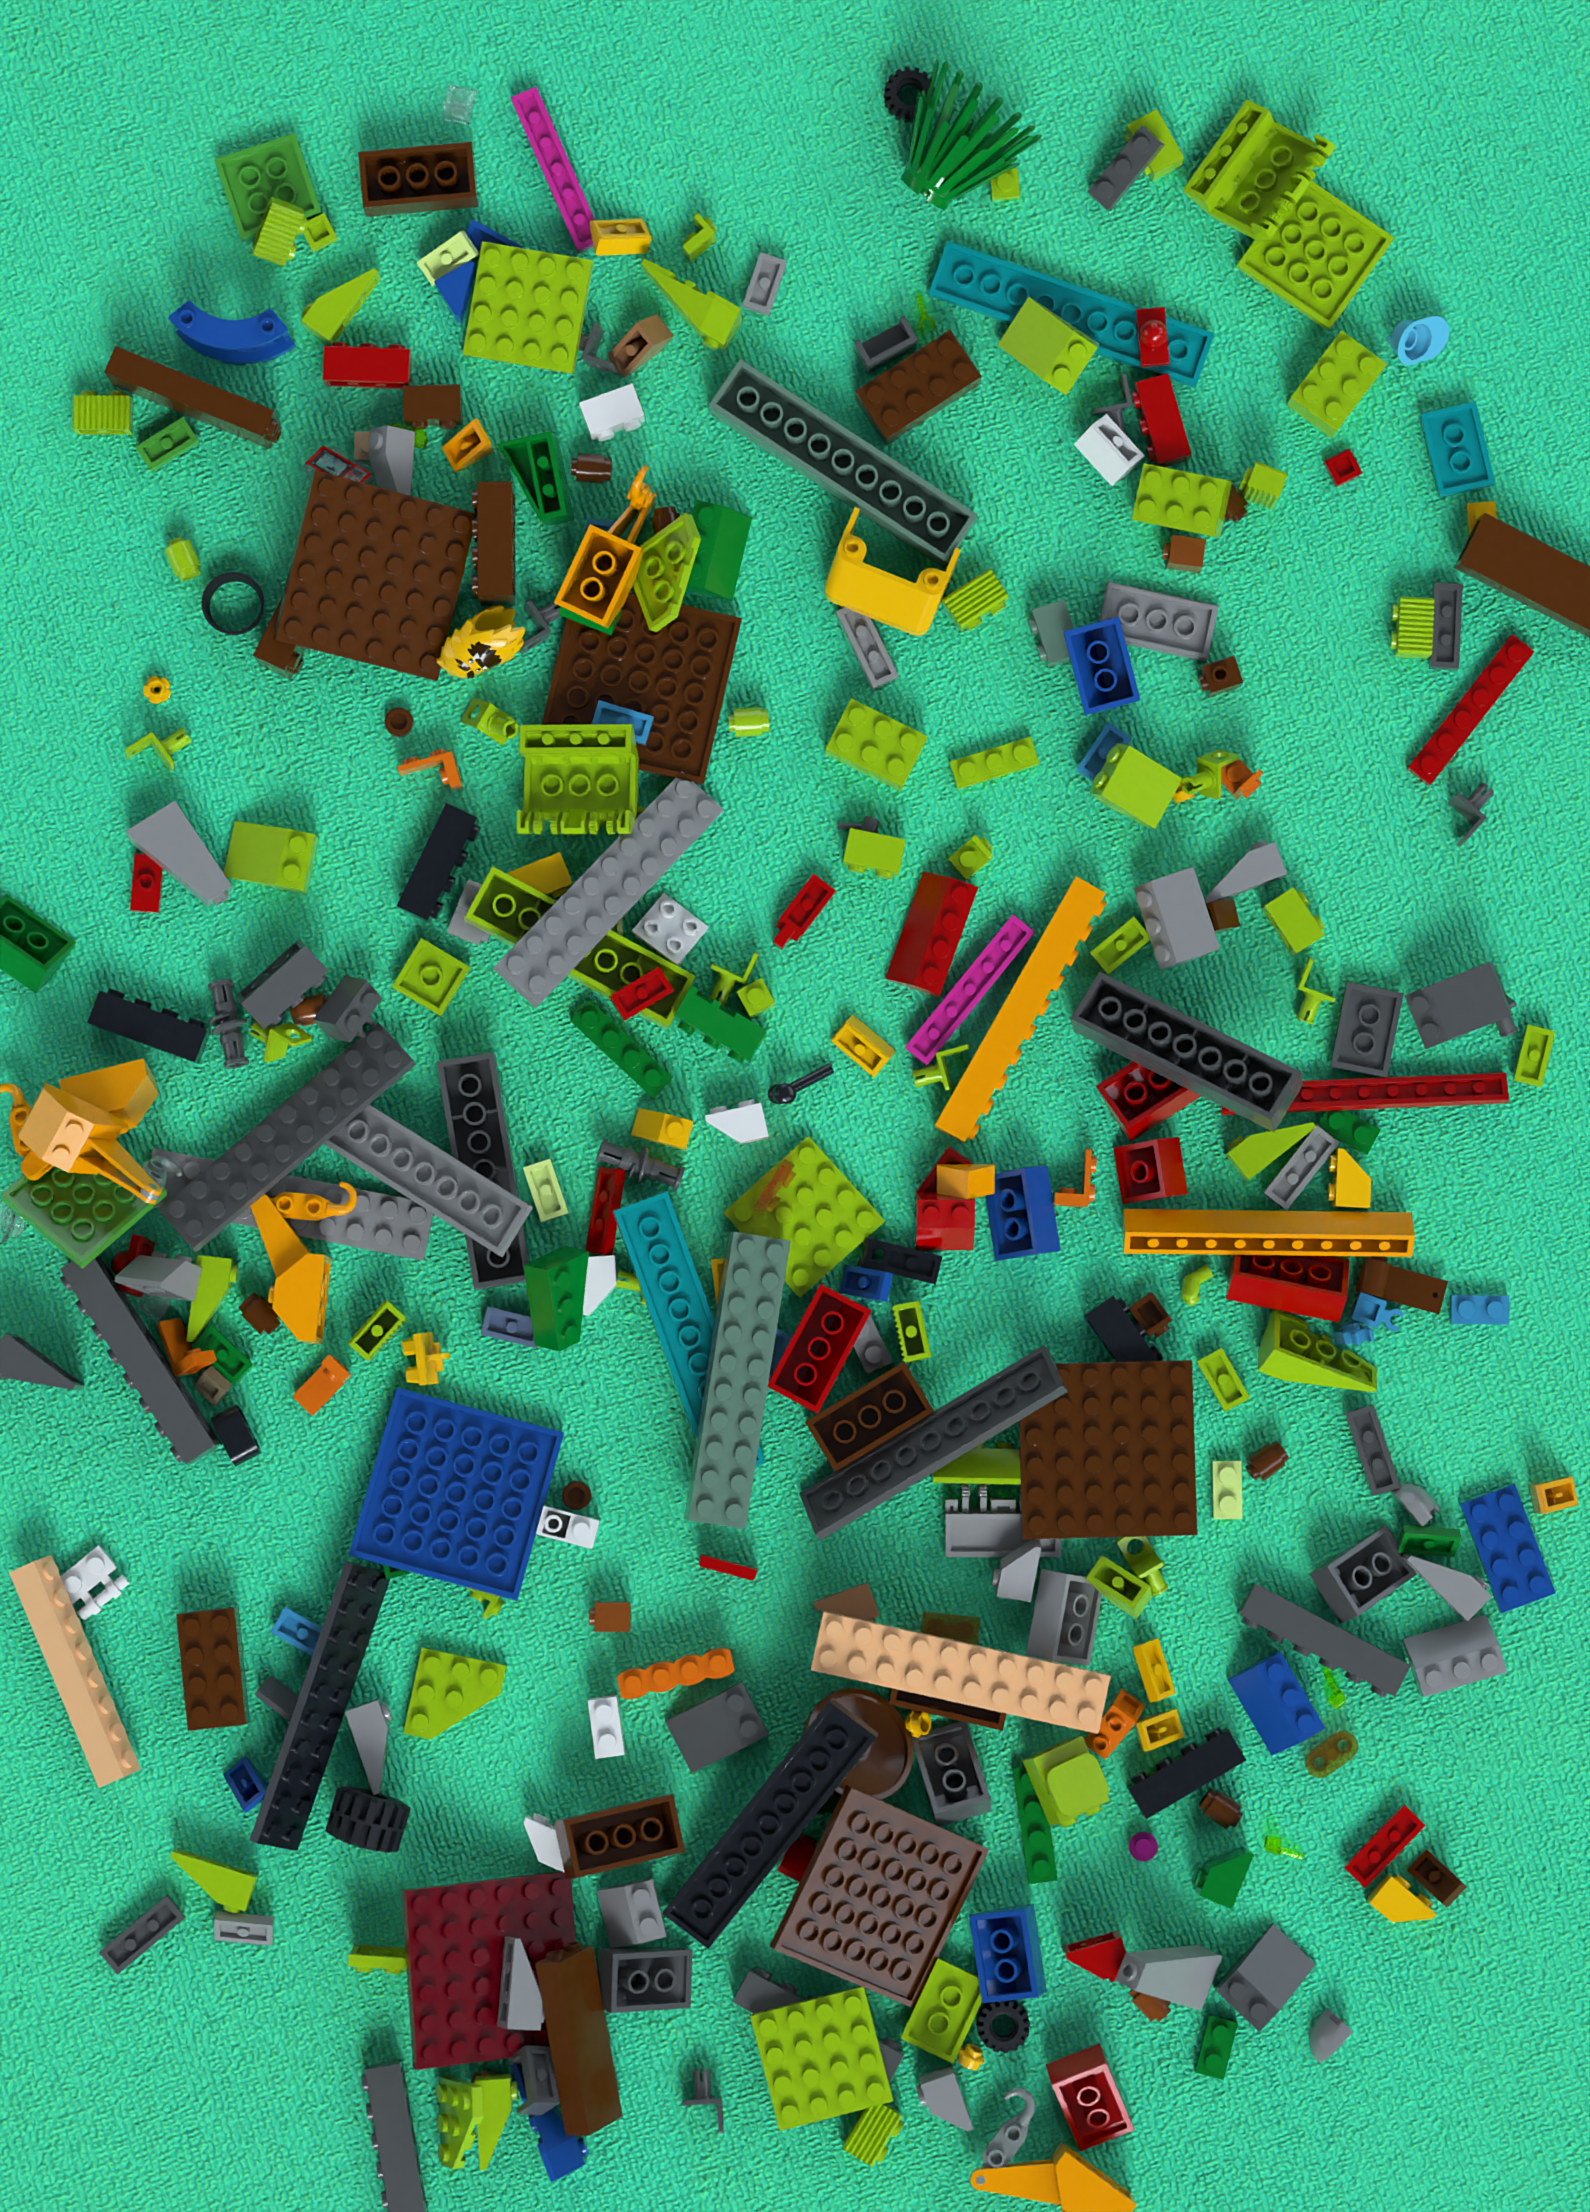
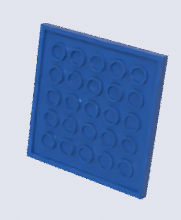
M397 1387L349 1556L518 1601L564 1432Z

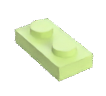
M462 230L416 263L430 284L434 286L435 280L471 261L479 255V252L465 231Z
M551 1159L523 1167L541 1222L569 1214Z
M1212 1461L1213 1519H1243L1242 1461Z

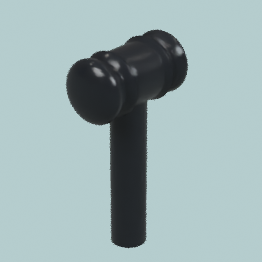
M828 1063L789 1084L772 1085L768 1090V1098L774 1104L791 1103L795 1100L797 1092L834 1074V1070Z

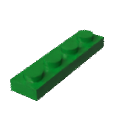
M590 1000L570 1020L573 1025L653 1099L673 1080V1077Z
M1025 1766L1012 1767L1028 1883L1057 1881L1049 1822Z

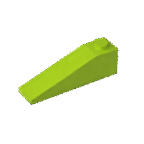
M644 258L641 263L642 271L698 336L703 339L702 343L714 351L719 348L725 352L742 324L741 308L712 291H708L706 295L703 294L696 287L697 285L689 280L682 283L677 281L678 277L673 272Z
M1273 1310L1258 1350V1371L1283 1381L1375 1392L1377 1390L1376 1367L1348 1349L1341 1351L1330 1343L1331 1338L1327 1335L1322 1334L1321 1337L1307 1328L1308 1323L1280 1310Z

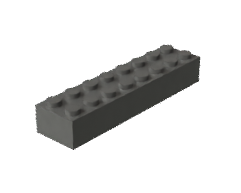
M1102 972L1098 973L1070 1018L1074 1032L1272 1132H1275L1303 1086L1300 1071Z
M490 1052L437 1061L452 1156L520 1199L496 1054ZM524 1223L503 1257L465 1234L474 1290L526 1282L524 1264L530 1262Z
M100 1254L83 1269L74 1261L60 1268L63 1274L60 1277L63 1285L69 1292L73 1291L79 1298L76 1301L78 1308L84 1316L88 1315L95 1323L91 1327L99 1340L104 1339L108 1343L110 1349L107 1352L116 1365H122L126 1371L123 1374L125 1381L131 1389L135 1388L142 1396L138 1400L146 1413L151 1412L155 1416L157 1422L154 1425L163 1438H169L173 1444L170 1450L178 1462L182 1461L185 1464H194L220 1447L222 1443L180 1378L174 1376L169 1361L126 1294L119 1291V1284L114 1282L115 1277Z

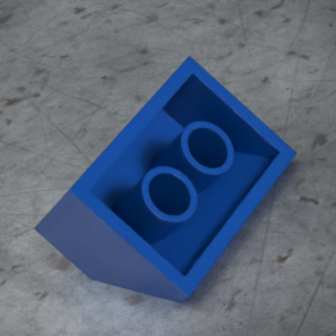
M1118 616L1063 632L1085 715L1140 701Z
M1026 1167L995 1173V1194L985 1196L995 1261L1061 1251L1048 1167Z
M1276 1650L1227 1679L1271 1755L1295 1746L1325 1729L1280 1651Z
M1034 1904L1003 1907L969 1915L982 2003L1035 1998L1047 1992Z

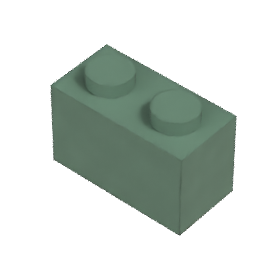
M1065 599L1032 609L1031 618L1027 619L1031 634H1037L1040 645L1036 646L1040 662L1045 661L1047 668L1071 661L1063 632L1074 629Z

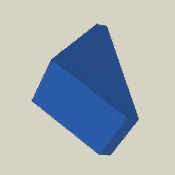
M471 261L434 281L437 291L455 321L461 324L476 273L475 263Z
M246 1756L223 1774L245 1813L264 1799L268 1783Z

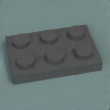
M1347 982L1330 1067L1386 1078L1388 1076L1404 993Z

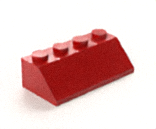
M923 871L885 979L939 998L978 887L952 877Z
M1135 1062L1130 1063L1096 1085L1112 1116L1130 1142L1201 1097V1095Z
M1233 1255L1228 1276L1226 1299L1339 1322L1347 1300L1350 1259L1336 1256Z
M820 1284L768 1383V1388L818 1413L862 1331L871 1310Z

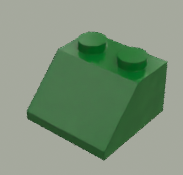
M1240 1847L1206 1861L1202 1868L1198 1867L1192 1879V1883L1195 1884L1194 1890L1199 1896L1232 1909L1254 1854L1249 1849Z

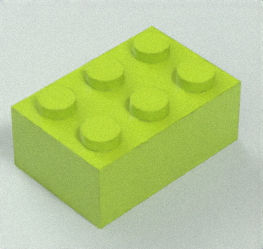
M1341 330L1291 396L1287 406L1330 438H1333L1381 375L1387 363Z
M1143 463L1132 520L1220 538L1232 481Z
M851 698L825 749V755L902 792L927 742L928 736Z

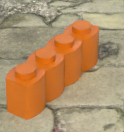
M716 1647L706 1651L703 1655H683L674 1662L662 1660L649 1665L647 1668H628L617 1676V1682L621 1698L636 1699L644 1696L649 1691H668L677 1684L694 1685L703 1681L706 1677L712 1679L723 1678L734 1672L735 1666L731 1649L728 1647Z

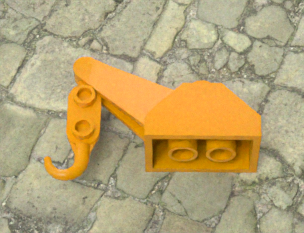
M647 465L640 468L631 484L627 499L631 500L630 506L606 532L591 524L589 525L554 601L555 604L606 628L610 626L623 607L637 577L644 549L634 545L657 497L656 493L650 491L651 487L642 482L646 472L649 470ZM641 510L627 540L621 539V536L638 511Z
M144 1058L59 1080L61 1090L123 1119L124 1125L119 1135L128 1132L131 1128L137 1127L159 1095L156 1078ZM3 1083L0 1085V1094L9 1092L13 1097L9 1122L14 1148L21 1157H24L21 1163V1171L27 1179L38 1180L54 1166L41 1160L18 1137L31 1107L26 1102L22 1090L17 1085Z
M339 1182V1186L345 1188L349 1193V1199L345 1204H334L314 1194L282 1192L275 1198H270L264 1194L250 1206L276 1275L275 1286H270L269 1303H273L272 1309L294 1336L304 1343L323 1345L332 1259L326 1255L311 1254L285 1218L318 1221L334 1215H346L353 1210L357 1203V1192L347 1182Z

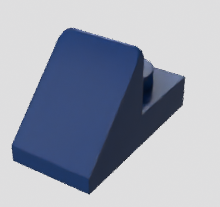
M845 1265L839 1293L887 1302L893 1274Z

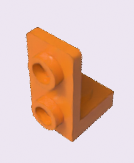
M446 749L436 750L429 753L430 757L421 760L418 757L407 758L402 761L403 765L397 766L400 776L444 764V767L439 769L443 784H449L452 791L463 788L452 751L447 752Z
M1239 759L1221 767V784L1236 800L1242 795L1247 799L1262 784L1259 779L1263 772L1259 769L1253 774Z
M1092 1149L1084 1150L1082 1193L1077 1194V1189L1060 1188V1193L1053 1194L1054 1206L1087 1208L1089 1201L1094 1202L1095 1184H1090L1091 1173L1096 1172L1097 1156L1092 1155Z
M171 1319L157 1323V1328L175 1377L198 1373L217 1361L214 1350L201 1352L200 1348L192 1350L190 1342L187 1341V1333L182 1319Z
M329 1354L321 1362L323 1365L293 1395V1398L311 1415H315L353 1376L334 1355Z
M1121 1688L1108 1711L1101 1719L1099 1733L1090 1732L1084 1739L1086 1746L1103 1759H1107L1136 1724L1145 1705Z

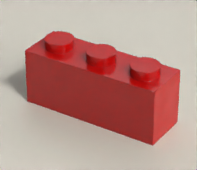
M334 342L332 346H324L323 381L325 386L403 389V386H411L412 354L410 349H405L404 345L391 344L388 348H377L375 344L363 343L360 344V347H349L347 343Z
M1169 373L1135 382L1134 391L1130 393L1134 408H1139L1142 418L1138 419L1142 436L1147 435L1149 446H1146V452L1149 462H1154L1155 466L1168 467L1189 461L1192 453Z

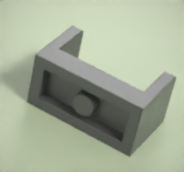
M903 316L899 318V324L863 343L860 340L854 342V352L868 375L916 349L918 339L906 317Z
M525 2045L515 2052L514 2056L509 2058V2064H522L528 2099L527 2102L517 2108L518 2115H543L560 2103L550 2046Z

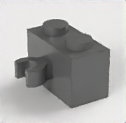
M344 976L313 1020L328 1038L351 1043L355 1036L365 1038L366 1034L362 1030L363 1024L372 1027L375 1025L374 1020L369 1016L382 997L367 980Z

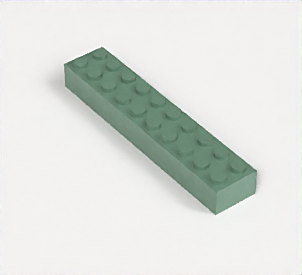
M739 359L708 405L709 414L853 509L855 507L859 508L861 514L943 568L947 567L955 548L959 549L977 522L978 515L741 359Z
M740 1232L728 1233L684 1519L746 1529L790 1248L789 1240Z

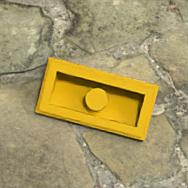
M643 219L590 221L593 248L596 255L645 254L648 252L652 237Z
M854 1015L846 1020L830 1040L872 1077L878 1074L896 1052L895 1049Z

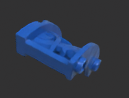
M187 301L168 317L170 322L178 328L176 334L191 349L202 356H207L225 364L246 365L257 362L264 363L276 359L296 347L295 343L291 340L287 327L272 309L243 320H226L211 316L200 310L191 301Z

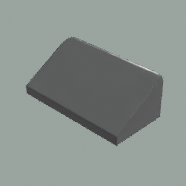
M271 1676L256 1691L255 1696L290 1722L299 1696L275 1677Z

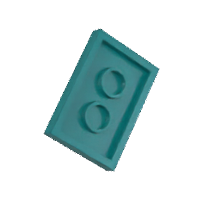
M1476 401L1419 415L1438 498L1495 485Z

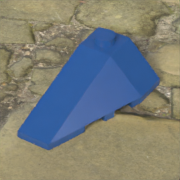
M511 2064L515 2081L518 2084V2090L523 2103H525L528 2099L522 2064ZM556 2106L543 2115H528L531 2128L535 2133L539 2132L540 2137L538 2138L539 2144L537 2146L551 2182L586 2164V2155L590 2153L584 2137L579 2139L578 2136L565 2134L562 2113Z

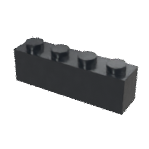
M448 803L445 804L397 904L399 910L429 924L433 918L438 919L444 906L441 900L445 892L448 894L451 892L456 882V878L453 875L457 867H463L469 853L465 850L470 841L475 842L481 827L478 826L479 820L477 817Z
M109 988L108 992L105 993L99 990L87 1023L196 1064L200 1063L211 1034L210 1031L204 1029L206 1023L193 1018H189L188 1022L177 1019L179 1014L171 1010L162 1008L160 1013L150 1009L152 1004L136 998L133 1003L124 1000L125 994Z
M1111 1296L1083 1316L1115 1362L1163 1360L1158 1349L1154 1345L1149 1347L1143 1339L1147 1334L1137 1321L1133 1324L1127 1316L1130 1310L1121 1297L1116 1300L1114 1296Z
M1220 1727L1214 1728L1204 1735L1206 1740L1197 1745L1194 1741L1180 1749L1181 1754L1172 1760L1170 1756L1165 1757L1155 1764L1156 1769L1146 1774L1145 1771H1142L1129 1779L1131 1784L1126 1787L1145 1819L1150 1818L1246 1761L1227 1728L1223 1730Z

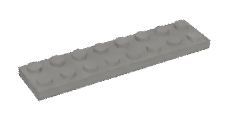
M370 1104L324 1143L501 1257L506 1253L533 1208Z

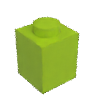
M762 978L736 991L750 1020L775 1007V1001Z

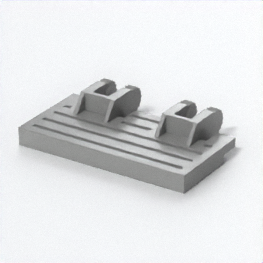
M962 1483L961 1511H958V1498H945V1557H1005L1031 1540L1022 1539L1021 1484H1019V1511H1016V1498H991V1511H987V1484H980L978 1487L979 1507H969L970 1487L966 1483ZM1040 1539V1557H1061V1539Z

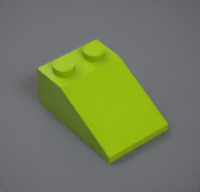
M1028 297L998 343L999 347L1065 395L1068 394L1100 345L1031 297Z
M235 821L223 873L226 878L307 894L319 838L316 834Z

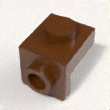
M1150 1292L1129 1307L1130 1313L1142 1326L1147 1337L1154 1334L1157 1338L1170 1329L1168 1323L1173 1319L1166 1313L1153 1292Z

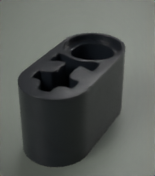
M237 1404L211 1417L212 1424L235 1466L262 1453L243 1412Z

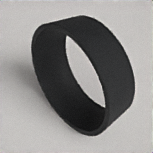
M228 572L215 577L207 585L202 596V611L208 623L216 630L230 635H240L252 630L261 620L264 610V596L260 586L251 577L238 572ZM229 582H242L251 586L257 592L261 602V610L257 619L250 626L239 631H226L220 628L214 622L210 613V601L214 592Z

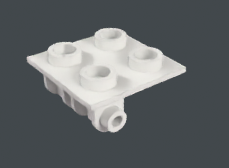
M663 893L631 932L636 935L637 939L640 938L647 943L651 950L655 949L658 955L661 954L679 967L684 961L685 956L709 927Z

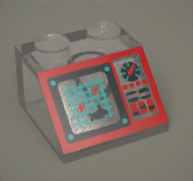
M323 445L302 467L309 481L312 470H317L372 485L374 482L372 474L369 473L371 469L358 460L355 464L346 459V453L334 446L329 449Z

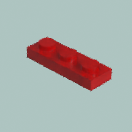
M598 1167L585 1249L589 1253L613 1255L617 1223L612 1211L620 1208L626 1170Z
M1403 1804L1343 1867L1366 1888L1426 1825Z

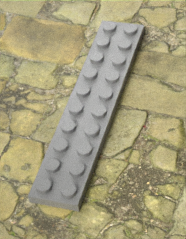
M676 777L638 816L632 833L621 834L494 966L493 970L532 1006L537 1008L722 814L724 809L695 782Z
M153 1148L151 1159L154 1156L166 1157L175 1162L182 1170V1175L178 1177L174 1171L167 1167L165 1168L167 1177L164 1188L166 1189L167 1196L154 1207L161 1208L216 1160ZM286 1175L265 1193L270 1198H275L282 1192L314 1194L334 1204H345L349 1199L348 1191L339 1185ZM354 1188L357 1192V1203L353 1210L346 1215H334L318 1221L285 1218L297 1236L425 1261L434 1214L411 1199ZM251 1207L231 1222L258 1228Z

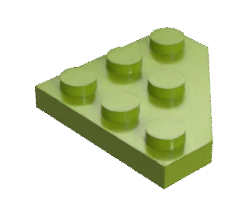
M684 513L639 546L644 549L633 587L651 631L658 632L678 617L701 541L693 516Z
M422 1647L403 1734L433 1739L490 1702L502 1692L507 1665Z
M450 2075L439 2076V2085L436 2088V2097L440 2103L437 2127L441 2135V2144L438 2146V2158L442 2166L450 2169H460L464 2167L466 2162L465 2156H463L464 2151L471 2149L476 2137L475 2130H473L475 2124H481L484 2117L483 2086Z

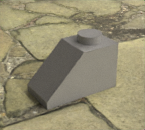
M1040 1539L1029 1540L1002 1558L999 1569H993L991 1586H995L996 1597L1031 1602L1041 1552Z

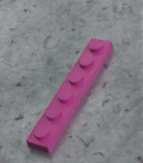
M537 87L510 97L577 252L580 253L592 248L593 241L590 221L595 220Z
M1012 914L905 1046V1049L927 1066L935 1057V1053H938L1035 932Z

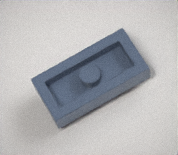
M487 1307L481 1335L533 1348L538 1347L535 1346L531 1317Z

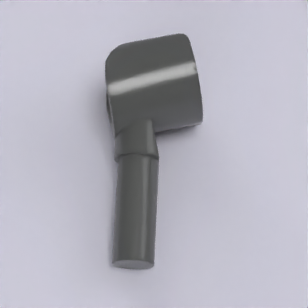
M865 816L863 824L838 822V829L841 830L853 828L876 833L879 826V821L870 816Z

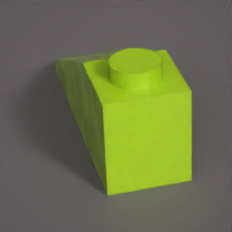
M373 268L318 297L313 304L310 302L301 314V317H303L301 322L304 328L329 346H332V343L336 342L381 280L379 272Z
M1311 1122L1277 1129L1275 1132L1268 1131L1249 1135L1245 1139L1240 1135L1227 1145L1230 1151L1225 1156L1247 1182L1316 1128V1125Z
M197 1255L196 1265L202 1267L195 1300L191 1301L187 1341L195 1342L201 1336L232 1289V1282L237 1283L239 1266L235 1265L234 1259Z
M175 1849L172 1851L171 1858L217 1903L223 1904L224 1910L240 1914V1910L246 1911L249 1908L259 1874L183 1850Z
M512 2074L476 2076L475 2084L483 2086L484 2117L481 2124H477L480 2171L487 2169L512 2109L513 2100H518L517 2082H512Z

